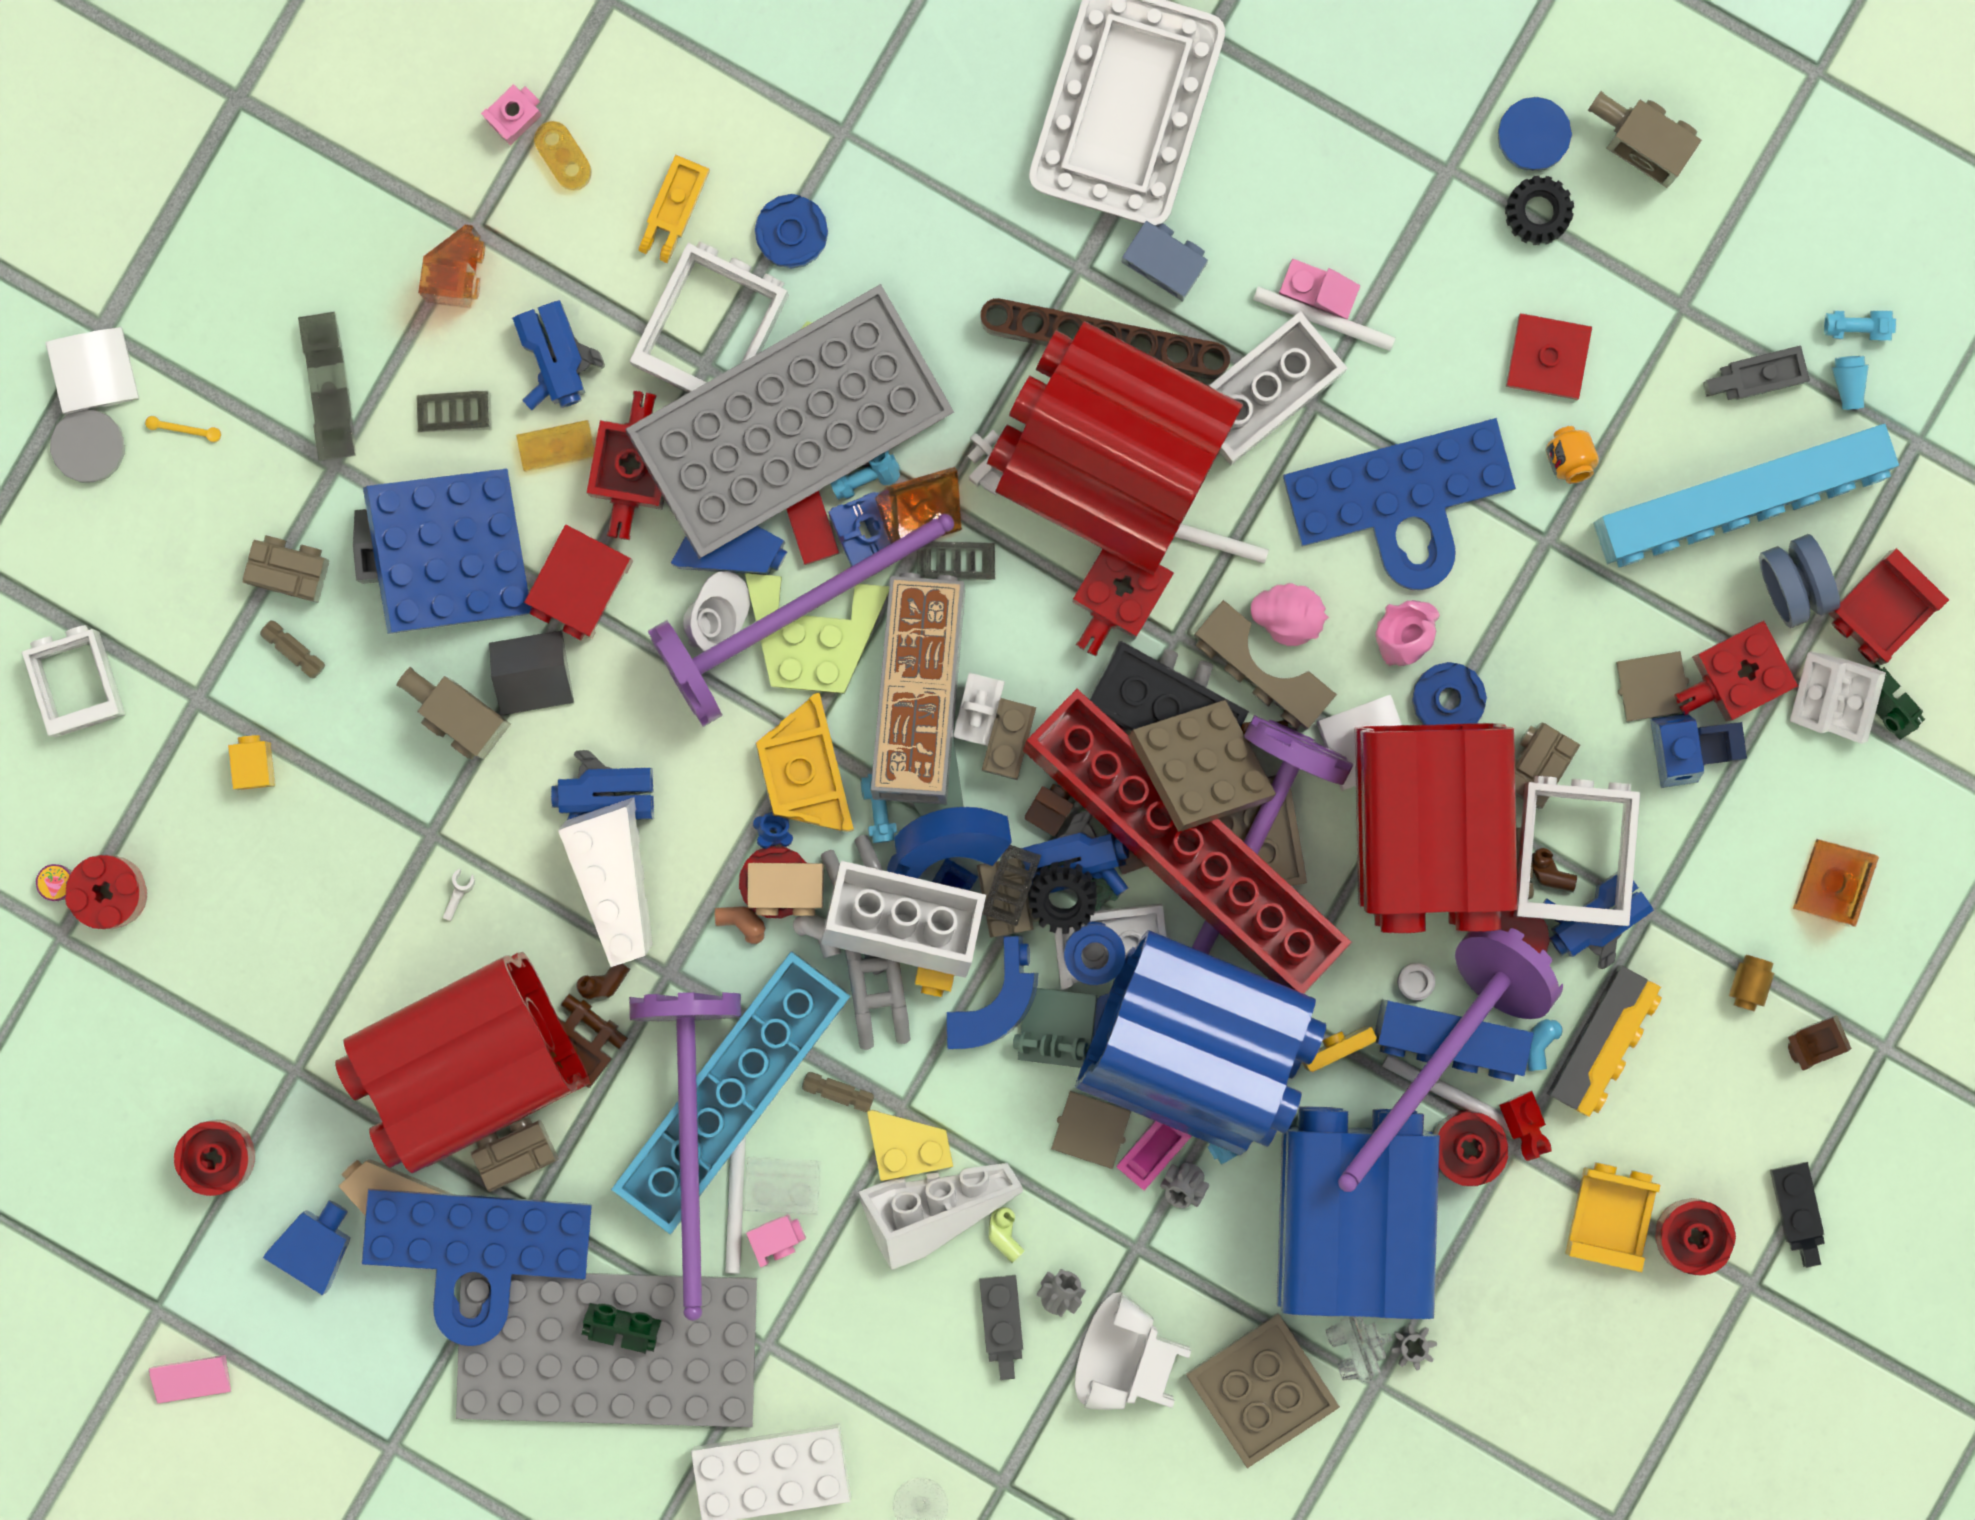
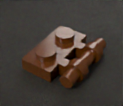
M568 994L561 1003V1006L572 1014L566 1022L560 1018L559 1020L587 1071L590 1084L586 1087L591 1088L613 1059L601 1049L609 1042L620 1050L628 1038L617 1030L619 1026L611 1020L606 1022L591 1010L592 1006L584 999L580 1002L574 996ZM581 1021L598 1033L592 1042L575 1030ZM551 1052L552 1057H556V1054ZM560 1061L556 1063V1064H558L561 1068H563V1066L561 1065Z

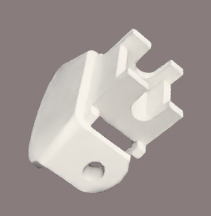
M1112 1293L1102 1302L1086 1332L1076 1366L1075 1389L1077 1398L1084 1404V1408L1124 1409L1126 1402L1135 1403L1137 1396L1173 1408L1175 1400L1172 1395L1164 1393L1176 1354L1189 1358L1191 1354L1190 1347L1157 1336V1328L1153 1326L1154 1319L1149 1313L1124 1293Z

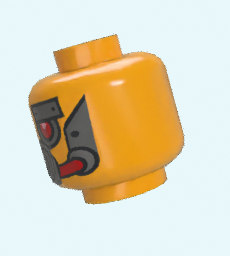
M1574 426L1563 427L1554 432V438L1546 446V453L1556 478L1566 480L1569 484H1574L1593 476V470L1599 463V457L1589 432L1575 430Z

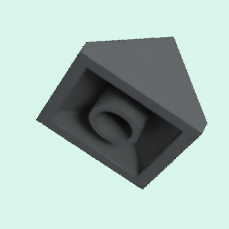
M562 630L489 643L491 678L501 715L574 703Z

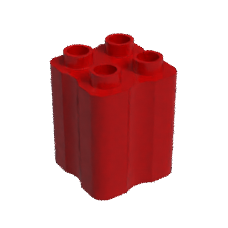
M1086 321L1082 323L1074 339L1056 330L1036 367V371L1050 377L1049 382L1045 384L1029 376L1009 413L1010 417L1026 425L1023 432L1007 424L986 463L1003 472L995 493L1154 576L1244 404Z
M1502 723L1355 727L1358 905L1364 907L1366 913L1374 914V925L1380 926L1383 933L1425 932L1426 913L1448 912L1449 924L1456 925L1457 931L1501 930V911L1518 909L1514 728L1506 727Z
M524 952L516 953L511 957L510 955L503 956L344 1038L343 1043L347 1055L335 1061L338 1076L351 1098L357 1101L369 1095L379 1113L382 1122L370 1127L369 1134L381 1160L388 1168H392L402 1162L410 1173H415L590 1084L584 1064L579 1055H577L570 1037L561 1024L533 964ZM551 1052H554L556 1057L553 1058ZM560 1061L563 1068L556 1063Z

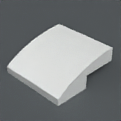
M122 327L93 331L45 342L63 414L66 415L99 406L108 407L139 399Z
M1812 651L1808 652L1790 722L1819 733L1829 731L1860 744L1868 742L1886 672L1842 658Z
M1391 695L1316 722L1325 747L1342 754L1347 758V761L1354 764L1344 785L1339 784L1341 791L1356 786L1355 727L1402 725Z

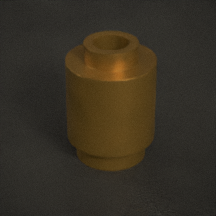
M1745 955L1743 963H1738L1729 993L1730 997L1736 998L1734 1006L1754 1012L1757 1005L1765 1006L1775 974L1771 972L1774 963Z

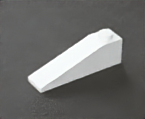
M1002 1163L966 1168L961 1171L960 1175L939 1177V1172L927 1174V1179L905 1182V1177L890 1179L859 1191L858 1194L877 1246L891 1270L926 1257L1022 1193L1023 1187L1009 1164Z

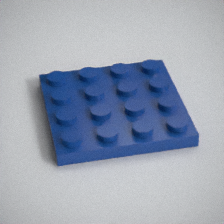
M508 469L370 485L363 488L387 634L523 616L530 613L531 606L524 603L529 592Z

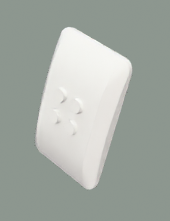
M1082 0L1030 167L1029 179L1035 190L1144 224L1146 220L1155 226L1164 223L1168 219L1175 201L1225 38V27L1220 18L1168 0Z

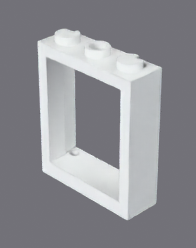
M700 241L697 246L687 243L630 359L632 366L687 393L707 382L651 356L650 353L695 262L772 299L742 362L762 351L789 296L787 290L783 289L784 282L769 274H764L763 278H760L750 273L751 266L732 257L730 262H727L717 257L719 252L717 249Z
M1535 776L1534 783L1527 782L1524 784L1517 867L1518 909L1514 910L1513 916L1629 926L1640 792L1631 791V784L1609 782L1608 789L1594 788V781L1572 779L1571 786L1556 785V777ZM1537 796L1623 803L1614 910L1528 902Z

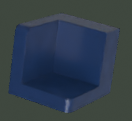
M1742 722L1698 728L1703 765L1747 759Z

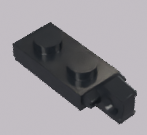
M1808 1162L1770 1169L1786 1242L1789 1243L1791 1251H1800L1803 1267L1808 1268L1821 1265L1817 1245L1825 1244L1823 1237L1825 1234Z

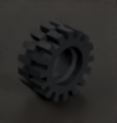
M1540 175L1533 176L1532 179L1523 180L1515 187L1505 207V214H1507L1506 223L1513 229L1511 232L1515 237L1517 235L1522 238L1521 241L1524 243L1529 241L1533 242V245H1540L1541 243L1546 245L1558 239L1566 231L1573 219L1574 213H1572V209L1574 208V202L1570 200L1571 193L1569 190L1565 191L1562 187L1563 183L1559 180L1555 182L1549 176L1540 178ZM1543 197L1550 201L1553 206V216L1549 222L1535 224L1528 219L1525 207L1530 199Z
M1058 861L1051 863V869L1049 870L1044 866L1040 870V875H1035L1033 885H1031L1029 908H1032L1031 915L1034 920L1038 917L1040 918L1039 925L1042 928L1049 924L1050 932L1056 933L1057 927L1062 928V934H1069L1070 927H1073L1075 932L1081 930L1082 923L1087 925L1090 922L1091 915L1094 916L1096 909V882H1091L1092 875L1089 871L1084 874L1082 873L1083 866L1077 864L1075 869L1070 868L1071 862L1064 861V867H1059ZM1056 887H1068L1074 890L1078 900L1070 908H1059L1051 903L1049 894Z

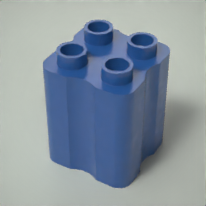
M1147 930L1135 948L1132 947L1126 953L1123 968L1114 978L1100 1021L1078 1074L1075 1088L1220 1148L1242 1155L1248 1150L1253 1141L1268 1147L1277 1131L1283 1134L1288 1131L1302 1096L1301 1091L1287 1086L1288 1078H1294L1302 1062L1308 1065L1312 1063L1322 1043L1326 1023L1311 1017L1316 1003L1315 998Z
M1298 1107V1126H1290L1285 1134L1282 1133L1276 1304L1278 1307H1281L1282 1313L1310 1316L1434 1319L1440 1136L1433 1134L1431 1131L1423 1130L1424 1114L1414 1111L1359 1185L1356 1186L1355 1190L1345 1192L1338 1184L1340 1176H1342L1343 1172L1391 1109H1373L1372 1128H1348V1111H1343V1108Z

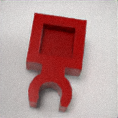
M1532 1091L1520 1094L1499 1105L1512 1138H1521V1151L1526 1161L1537 1159L1540 1155L1552 1151L1548 1138L1540 1131V1128L1546 1124Z

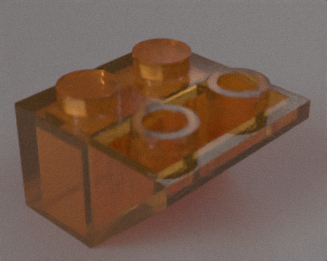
M465 224L423 256L418 293L427 303L471 308L472 299L478 300L480 278L476 277L477 263L483 264L486 244L484 241H481V236L473 225Z

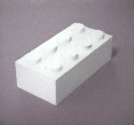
M1301 311L1209 385L1213 389L1244 404L1219 451L1230 466L1341 377L1347 370L1345 364Z
M841 861L834 883L821 944L966 978L972 964L986 895Z
M840 1423L694 1446L691 1450L702 1520H739L850 1502L851 1499Z

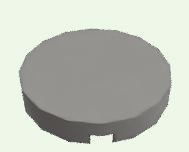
M82 410L67 414L56 425L51 436L50 453L55 465L65 476L81 483L101 481L109 478L119 468L125 455L124 438L120 427L110 416L96 410Z

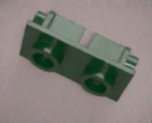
M1875 664L1871 668L1886 672L1876 714L1883 720L1885 727L1901 740L1917 730L1919 725L1925 720L1921 715L1923 710L1906 692L1896 699L1893 693L1901 686L1885 667L1880 668L1878 664Z
M590 1303L583 1320L584 1324L581 1335L588 1336L589 1341L612 1346L614 1345L616 1334L623 1335L621 1348L646 1354L647 1351L654 1352L657 1334L662 1320L652 1318V1316L643 1312L630 1313L618 1310L609 1304L597 1305Z

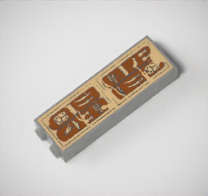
M909 572L901 573L899 577L890 576L871 781L873 800L947 805L965 604L964 581H958L957 577L939 575L936 579L921 578L919 574Z

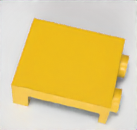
M1595 1162L1594 1169L1584 1167L1565 1254L1571 1257L1642 1272L1645 1261L1642 1255L1656 1192L1660 1191L1661 1185L1653 1183V1175L1631 1170L1630 1177L1617 1175V1167Z

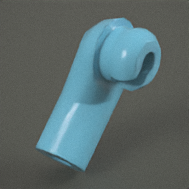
M1549 1019L1538 1022L1530 1031L1534 1035L1528 1058L1529 1071L1547 1069L1545 1049L1554 1039H1559L1562 1035L1561 1024L1556 1020L1550 1021Z

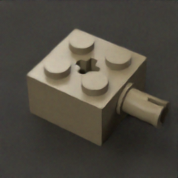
M1600 91L1588 109L1590 113H1594L1615 127L1614 132L1616 134L1606 149L1666 188L1679 176L1702 141L1696 136V129L1681 120L1678 123L1665 116L1666 110L1662 106L1651 100L1645 103L1640 99L1634 108L1629 107V109H1626Z
M409 667L396 684V686L401 687L422 704L417 711L425 717L421 724L437 736L444 737L445 734H448L454 739L451 746L466 758L473 760L477 756L485 759L511 725V723L461 685L446 676L441 679L437 686H434L415 672L413 668Z

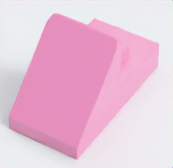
M1292 258L1279 294L1348 320L1360 285L1333 269L1328 268L1327 271Z

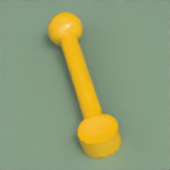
M149 416L145 421V425L149 430L161 428L207 437L211 442H218L221 439V431L215 427L205 430L159 421L155 416Z

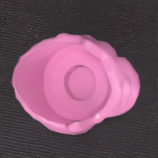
M1293 583L1276 585L1269 591L1264 590L1251 603L1253 620L1258 625L1266 628L1273 640L1287 646H1298L1307 643L1311 639H1317L1319 633L1323 630L1324 622L1329 618L1324 613L1326 608L1321 598L1314 591L1306 586H1297Z
M1412 600L1406 601L1399 606L1389 604L1385 607V615L1378 621V627L1375 632L1379 651L1383 660L1389 666L1410 665L1419 660L1433 646L1436 635L1435 622L1439 619L1440 614L1432 604Z

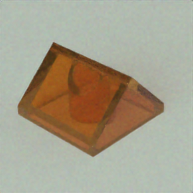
M955 467L888 486L875 497L890 544L931 520L938 519L942 514H948L954 520L953 529L945 532L946 534L944 535L962 530L958 470Z
M1816 839L1793 909L1845 927H1856L1879 856Z

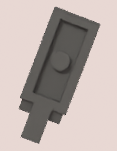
M1800 345L1731 362L1728 366L1720 368V377L1706 380V382H1703L1706 397L1726 392L1728 400H1739L1808 383L1810 378Z
M1016 1275L979 1278L986 1353L989 1355V1362H999L1000 1380L1015 1379L1013 1359H1022L1023 1349Z

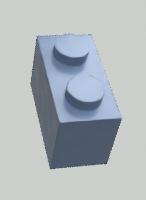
M1146 220L1124 253L1121 262L1183 302L1207 265L1208 259L1203 257L1205 251L1191 241L1187 240L1183 244L1173 238L1174 231L1162 223L1155 226Z

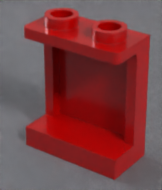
M565 524L524 602L532 607L529 614L548 624L552 618L565 624L562 629L563 632L582 641L584 635L593 639L596 633L595 629L624 573H628L633 560Z
M1896 548L1889 551L1840 601L1838 610L1828 614L1834 619L1831 623L1832 626L1842 636L1848 638L1851 635L1861 645L1858 651L1865 659L1872 664L1878 662L1880 665L1888 663L1892 659L1891 656L1934 612L1939 611L1949 599Z

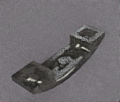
M335 312L298 317L315 424H313L318 460L326 461L356 456L351 400Z

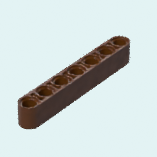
M993 298L987 301L981 309V325L983 329L991 335L1047 346L1055 331H1058L1062 324L1073 323L1080 329L1082 323L1086 321L1101 330L1110 331L1114 337L1130 345L1138 337L1147 339L1151 344V351L1148 353L1150 356L1187 375L1205 379H1217L1227 371L1230 364L1228 349L1217 342L1000 298ZM994 308L1004 310L1008 316L1006 322L1000 326L991 325L986 319L987 313ZM1031 315L1039 317L1044 324L1043 328L1037 333L1027 332L1022 326L1023 320ZM1172 345H1181L1186 349L1187 358L1180 363H1175L1168 358L1167 349ZM1209 352H1216L1222 357L1223 366L1217 370H1210L1204 365L1203 356Z

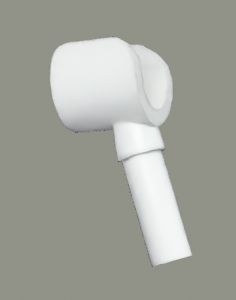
M461 869L455 871L452 876L454 890L443 915V918L449 921L452 920L464 893L471 891L475 885L473 874L468 885L459 886L457 884Z

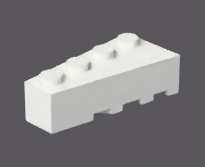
M635 797L566 820L558 830L611 967L645 956L653 945L648 903L644 890L643 865H641L639 850L640 838L635 817Z

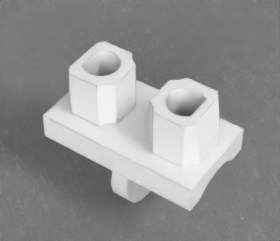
M994 430L984 439L974 433L970 440L976 447L970 452L968 458L976 463L984 454L988 457L969 475V480L976 487L981 485L992 494L997 495L995 490L1003 474L986 463L993 450L991 446L1000 436Z
M973 673L968 674L953 734L954 738L988 746L1005 681Z

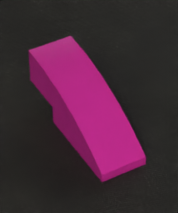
M1153 1121L1116 1167L1145 1191L1192 1136Z

